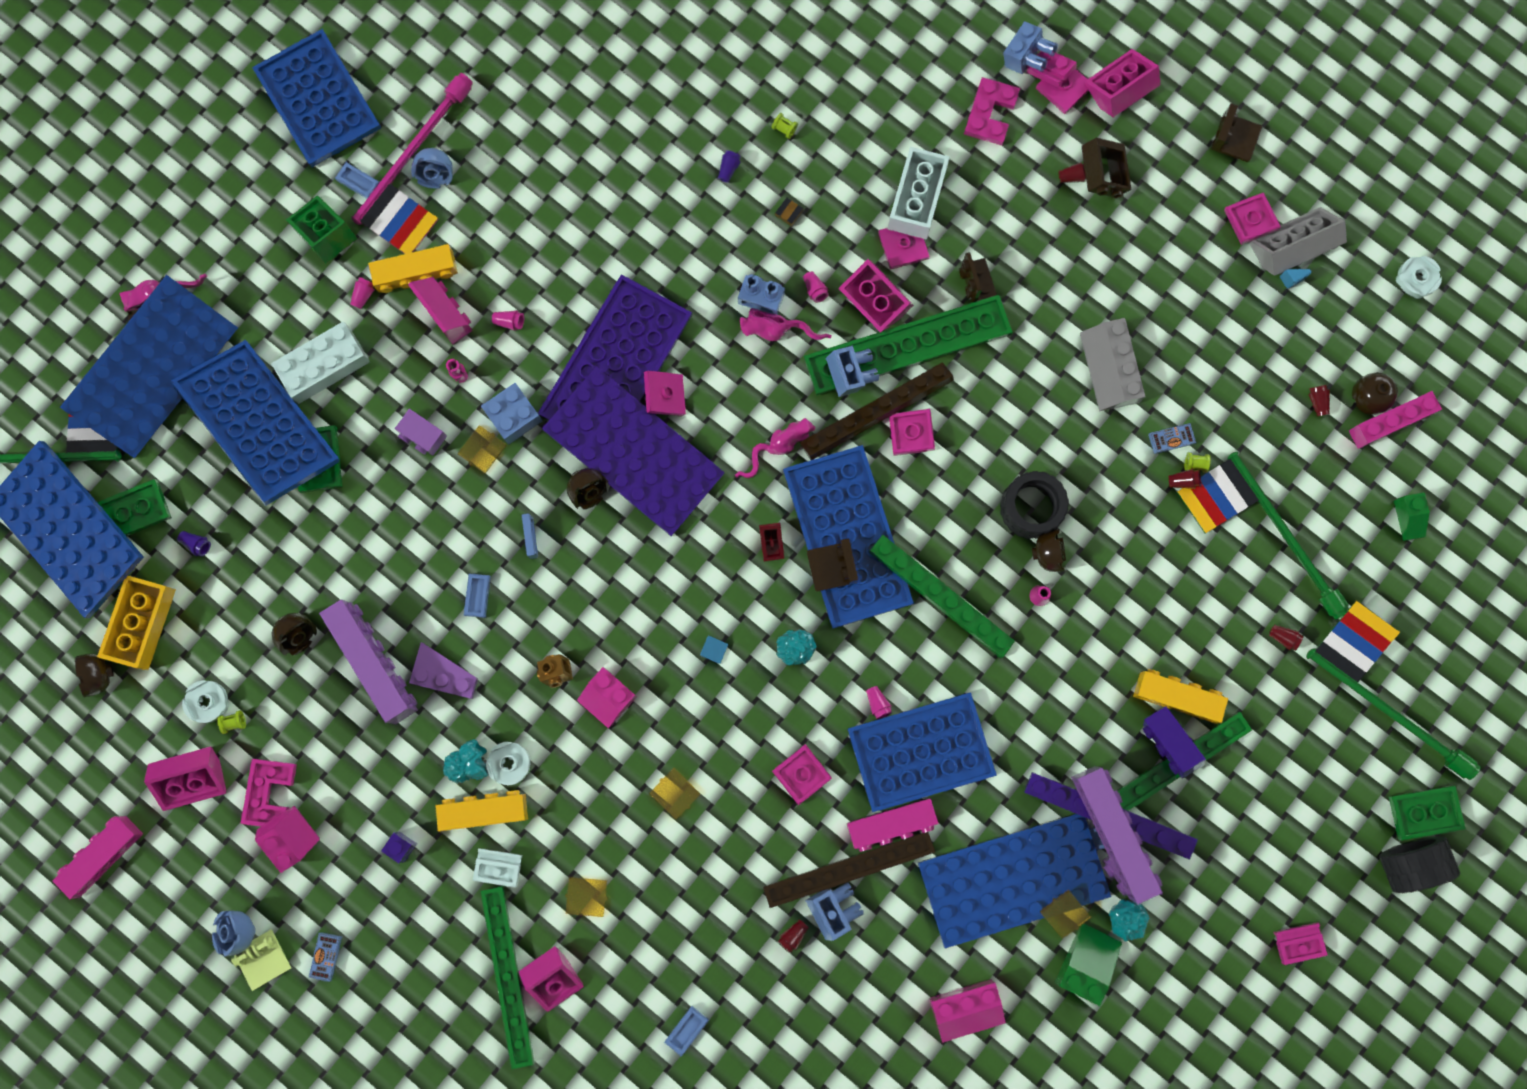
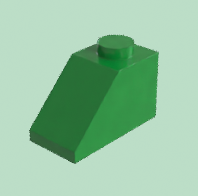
M1425 492L1406 495L1394 500L1403 541L1426 537L1430 511Z

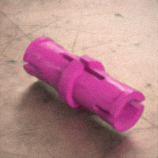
M450 359L446 362L449 375L456 381H459V383H464L468 378L465 367L457 360L455 361V359Z

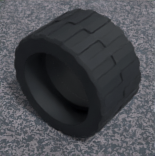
M1032 471L1026 472L1020 477L1018 476L1003 493L1002 501L1000 502V513L1004 524L1019 537L1038 539L1040 535L1055 530L1064 521L1065 515L1068 513L1069 504L1067 491L1056 477L1046 472ZM1035 487L1044 491L1049 496L1053 505V513L1046 522L1033 524L1027 522L1018 514L1015 507V498L1022 489Z
M1429 837L1404 843L1382 852L1379 856L1391 889L1395 893H1411L1434 888L1451 882L1461 874L1449 842L1445 837Z

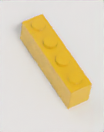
M449 244L368 263L373 286L381 293H389L393 289L400 287L410 288L408 284L413 281L430 277L434 279H448L458 274L453 250Z
M1152 669L1140 672L1133 697L1162 707L1166 706L1169 709L1208 722L1222 723L1228 698L1222 696V692L1210 689L1208 692L1202 690V686L1189 682L1188 685L1180 683L1181 679L1173 676H1168V678L1162 677L1160 672Z
M519 790L506 792L507 796L498 797V793L485 794V799L477 800L476 796L463 797L464 802L456 803L455 798L442 800V804L436 805L438 831L528 820L526 794H520Z

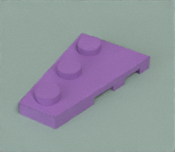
M421 642L409 683L472 699L478 678Z

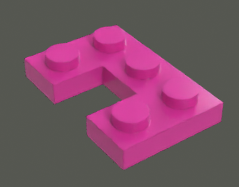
M982 77L964 135L1002 146L1009 124L990 119L994 104L1014 110L1020 88Z
M252 759L240 824L263 826L290 808L268 804L272 783L294 785L297 764Z

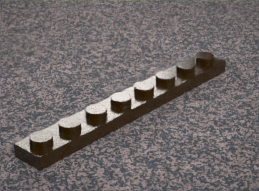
M942 362L801 441V447L809 459L814 460L954 381L953 374Z
M929 832L920 833L763 886L769 907L773 908L935 853Z

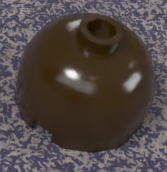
M1379 372L1370 373L1360 378L1352 390V398H1355L1357 408L1370 415H1377L1387 411L1394 405L1398 397V389L1394 380L1388 375Z
M592 468L577 470L572 474L567 483V495L577 509L581 507L585 510L603 500L601 495L604 492L608 493L610 485L606 477Z
M1060 529L1040 535L1036 541V547L1032 548L1033 559L1038 560L1039 565L1049 572L1066 571V566L1062 567L1063 561H1066L1063 537H1058V534L1062 533Z
M289 613L279 618L274 624L271 631L272 642L283 655L288 653L292 656L297 655L311 645L312 641L310 638L313 634L316 636L317 627L305 615Z
M84 654L75 657L76 675L80 679L81 684H79L83 697L94 696L105 691L110 684V677L114 676L112 664L107 665L105 659L99 658L95 654Z

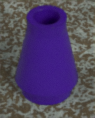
M729 150L722 154L719 180L729 183L741 163V156Z
M182 531L177 537V541L183 544L195 556H204L211 548L210 541L203 536Z

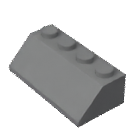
M1319 207L1280 225V230L1249 242L1262 268L1275 276L1347 243L1346 225L1343 219Z
M1122 318L1104 322L1080 332L1099 412L1140 403L1145 398V393L1126 319Z

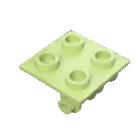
M272 929L252 940L246 950L234 955V958L231 959L235 967L240 966L252 991L291 969Z

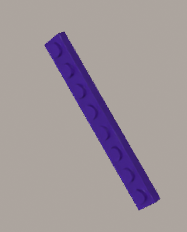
M1031 772L1024 790L1025 793L1091 820L1076 789ZM1127 811L1132 820L1130 826L1133 832L1138 833L1142 841L1186 859H1191L1198 839Z

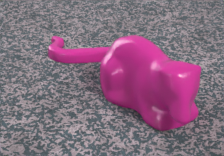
M207 274L200 275L199 279L193 282H176L184 288L198 287L203 284ZM145 280L133 290L120 292L124 311L139 309L160 282Z
M756 308L750 309L747 318H740V327L745 336L756 334L768 341L780 340L792 327L804 330L809 337L815 340L831 339L832 337L829 334L814 333L805 322L799 320L788 321L782 316L766 313Z
M804 418L801 421L790 423L784 430L774 431L770 445L760 443L753 448L752 471L749 473L739 471L735 476L754 477L758 472V453L765 450L775 455L788 454L793 450L797 442L808 438L809 432L814 431L815 426Z

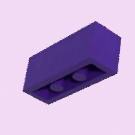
M1166 706L1144 719L1143 731L1149 739L1152 738L1157 744L1156 749L1158 753L1168 759L1170 762L1169 767L1175 775L1179 774L1183 779L1204 766L1205 757Z

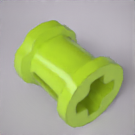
M779 113L772 124L773 130H779L788 139L793 136L798 127L797 122L788 120L784 117L783 113Z
M1187 452L1184 461L1185 470L1194 468L1207 473L1210 468V455L1199 456L1193 455L1192 452Z
M241 710L236 711L232 715H221L217 719L219 730L222 734H226L230 730L246 728V719Z

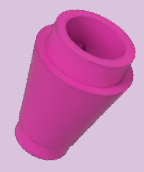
M813 271L803 276L810 299L815 303L824 301L829 295L828 288Z
M359 277L358 281H355L350 304L362 309L374 292L373 283Z
M518 310L494 312L492 323L517 331L523 328L524 315L519 313Z
M1042 585L1035 586L1030 591V600L1036 606H1044L1050 601L1051 591L1048 587ZM1041 591L1045 593V597L1041 596Z
M874 686L866 691L872 715L877 720L892 713L891 704L879 690L878 686Z

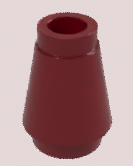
M1082 162L1058 171L1060 183L1085 182L1086 180L1084 163L1082 164Z
M1327 385L1309 388L1310 394L1308 395L1317 416L1330 414V389H1327Z
M1192 468L1169 475L1170 488L1196 489V487H1200V471Z
M1275 624L1269 633V636L1288 650L1293 649L1295 651L1300 646L1304 637L1299 634L1300 631Z
M798 920L779 936L780 939L777 942L791 954L793 950L796 951L809 928L801 920Z

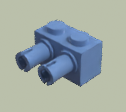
M1024 21L1003 52L1005 67L1020 74L1024 73L1027 66L1043 72V68H1046L1048 60L1037 56V52L1040 50L1050 56H1054V52L1056 53L1058 49V43L1044 39L1042 28Z
M746 275L738 295V304L749 308H756L766 313L778 314L785 295V288L777 282H765L756 275Z
M853 346L834 350L826 357L838 397L856 393L865 384L879 381V374L874 375V373L878 372L876 368L861 372L859 364L872 362V354L868 355L871 353L870 349L854 352Z
M848 883L834 891H820L805 900L825 940L834 941L852 930L849 922L864 915L863 909L859 910L862 907L858 902L843 911L841 910L838 903L854 895L853 890H848L851 888Z

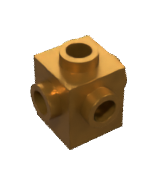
M561 654L549 655L544 660L537 662V677L540 682L549 687H559L563 682L573 679L570 660Z

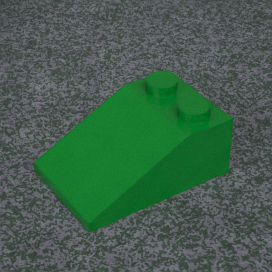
M318 195L286 219L325 264L334 259L337 254L346 247H349L357 239L346 222Z
M1081 922L1054 983L1100 1007L1109 988L1122 942Z

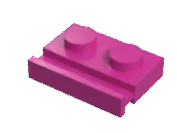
M1040 51L1037 56L1048 60L1046 68H1043L1044 71L1040 72L1030 66H1027L1026 70L1028 74L1060 88L1061 83L1066 81L1077 68V63L1055 52L1054 56H1050Z
M1319 923L1274 932L1283 965L1328 956L1322 933H1320Z

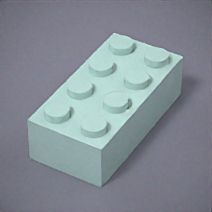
M910 147L891 211L888 230L927 240L949 162V156Z
M343 321L271 364L290 397L300 404L370 363V360L350 327Z

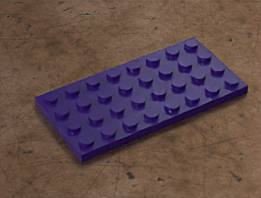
M621 274L540 408L538 415L549 421L596 366L639 402H642L645 397L644 372L660 371L691 319L692 312Z
M597 366L542 428L545 433L586 467L595 469L604 475L610 487L671 537L725 473L653 413H647L646 407Z

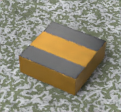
M786 197L775 212V216L792 227L803 212V208Z

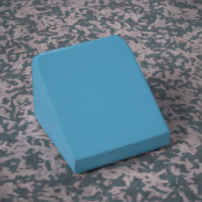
M1287 269L1280 275V279L1287 289H1290L1305 280L1311 274V270Z
M708 636L700 656L721 664L728 644Z

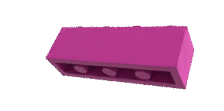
M1433 391L1355 426L1349 430V433L1359 449L1442 410Z
M928 798L846 824L853 848H859V851L862 852L871 849V844L880 842V845L892 843V838L900 836L901 839L914 836L913 832L920 829L922 833L934 830V825L938 824L932 801Z
M127 816L112 817L105 824L106 828L101 833L98 832L89 840L90 844L85 849L82 848L73 856L74 860L69 865L67 864L58 870V876L53 882L69 899L80 898L143 835Z

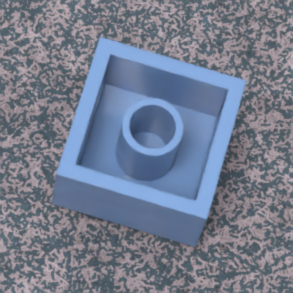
M516 383L481 406L508 445L542 422V419Z

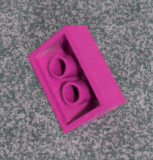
M1131 49L1087 79L1085 85L1099 108L1111 117H1115L1161 85L1159 66L1134 49Z
M869 259L838 288L880 333L899 321L914 306Z
M433 277L408 284L452 345L473 331L469 326L472 323L465 312L460 314L457 310L460 307L453 296L450 299L445 294L448 290L441 281L437 283Z
M211 746L149 763L147 766L144 782L163 811L226 794L221 763Z
M992 979L929 998L942 1043L1005 1024L1001 999L996 983Z

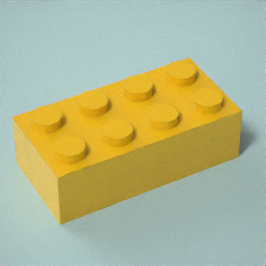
M127 576L123 581L97 657L137 669L149 670L176 589Z

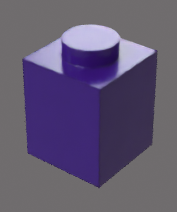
M394 832L381 852L397 863L406 862L417 843L401 832Z

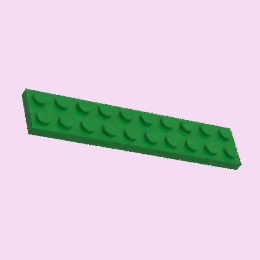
M996 295L897 326L882 333L878 332L805 355L804 361L816 396L836 390L826 357L834 350L853 346L854 352L870 349L871 353L868 355L872 354L873 360L872 362L859 364L860 370L864 372L876 368L878 372L874 373V375L879 374V376L1012 335L1013 332L1000 296Z

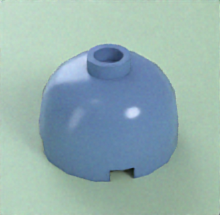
M426 148L419 151L414 157L411 175L413 178L418 179L417 183L427 188L437 189L440 188V184L445 183L447 186L452 180V162L445 152L436 148Z
M222 911L217 915L213 925H217L216 932L212 933L213 945L216 952L224 954V956L237 955L246 950L255 935V926L250 917L241 911Z

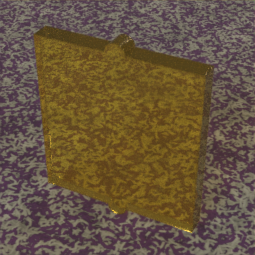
M479 425L458 452V455L468 461L470 466H475L486 474L507 444L498 439L495 433H490Z
M675 768L664 778H660L659 784L649 793L675 820L686 809H690V805L701 794Z
M569 877L568 893L565 894L567 898L565 914L604 917L605 901L608 899L606 896L607 880Z
M1067 890L1057 899L1053 898L1052 902L1040 911L1062 939L1072 931L1078 930L1080 925L1091 918L1070 890Z

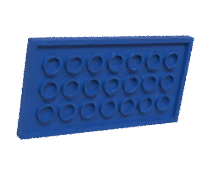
M166 275L62 403L60 408L135 458L183 398L171 380L215 357L238 327Z
M246 340L171 380L174 387L265 506L340 462L338 456Z
M39 440L0 485V518L84 618H91L144 558L45 441Z
M863 445L784 468V476L807 549L811 550L839 544L840 540L848 538L850 541L858 582L821 591L832 629L913 605L908 584L869 553L870 549L882 535L893 543L894 540Z
M1078 814L1069 815L917 862L945 949L1111 897L1086 818Z

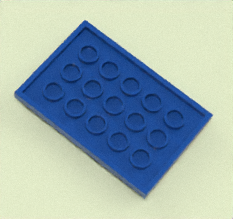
M323 29L252 67L311 168L381 129L377 119Z
M971 692L847 729L872 812L997 776Z

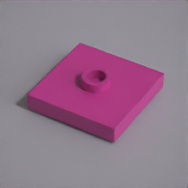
M1076 69L1066 81L1061 83L1060 88L1043 80L1036 86V89L1064 114L1089 91L1085 85L1087 78Z
M1264 192L1227 206L1224 209L1241 245L1276 232L1281 228Z
M888 228L879 230L878 233L890 270L929 259L930 256L923 238L888 230Z
M657 371L644 372L647 413L675 416L686 415L683 374Z
M930 409L896 413L889 417L894 456L935 451Z
M806 744L772 770L798 805L832 779Z

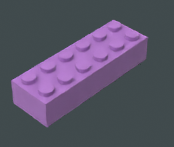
M341 599L320 612V616L385 723L398 724L418 711L415 706L417 704L415 697L411 693H407L404 688L407 686L404 679L400 675H396L393 670L396 668L393 661L389 657H385L383 653L385 649L379 640L374 639L372 635L374 630L368 622L365 623L362 619L363 612L357 604L354 605L352 602Z
M1094 766L1072 776L1073 783L1128 898L1136 904H1140L1162 894L1160 889L1163 886L1157 873L1154 874L1150 868L1152 861L1146 852L1143 853L1140 847L1142 844L1141 838L1137 832H1133L1130 826L1132 820L1128 812L1123 811L1120 806L1122 799L1118 791H1114L1110 785L1112 778L1109 772L1101 767Z

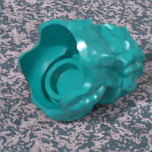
M788 630L778 637L776 641V655L786 665L806 664L811 659L817 645L810 632Z
M475 739L467 741L460 747L459 751H454L445 757L443 765L444 775L455 783H463L471 778L479 780L488 777L486 763L482 760V756L487 752L486 748L480 746Z
M1122 899L1109 911L1113 934L1126 942L1143 938L1149 920L1146 908L1142 904H1136L1129 900L1125 901Z

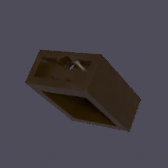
M1096 137L1081 146L1088 192L1096 193L1099 196H1111V198L1117 199L1132 190L1125 144ZM1101 158L1108 161L1111 182H1106L1104 179Z

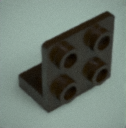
M1230 103L1223 113L1211 150L1249 162L1262 125L1238 117V114H1236L1238 105Z
M965 253L959 273L961 279H965L967 285L965 287L967 298H971L972 303L996 296L997 293L986 259L981 258L973 261L971 253Z
M849 538L840 540L839 544L807 551L816 592L858 582Z

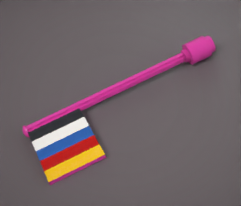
M460 73L458 76L456 75L444 90L446 93L444 101L356 214L351 217L354 223L365 225L404 254L414 252L439 219L392 186L391 183L449 108L455 103L461 104L472 90L473 82L463 73Z

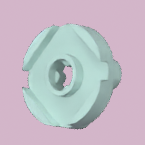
M1414 256L1400 266L1396 282L1404 292L1420 299L1430 295L1440 286L1442 277L1440 278L1439 271L1441 269L1437 262L1430 257ZM1415 273H1422L1423 281L1418 280L1415 276Z
M201 680L188 687L182 707L189 719L199 723H212L228 710V696L225 689L217 682ZM204 696L210 699L207 707L201 706Z
M512 742L500 743L489 754L486 762L487 772L499 784H517L530 771V757L526 749L520 744ZM507 757L509 760L514 761L510 770L508 767H503Z

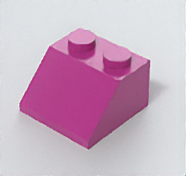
M602 667L587 684L577 701L609 729L637 696L606 668Z
M295 806L258 828L255 836L256 843L280 873L298 863L320 840V837Z
M556 946L518 971L525 990L547 1012L584 987L567 958Z

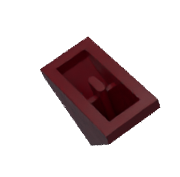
M780 522L759 525L764 562L784 559Z

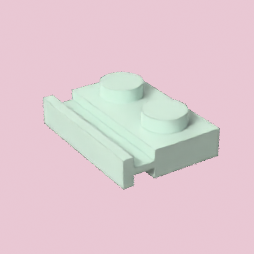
M479 848L473 881L517 887L523 855Z

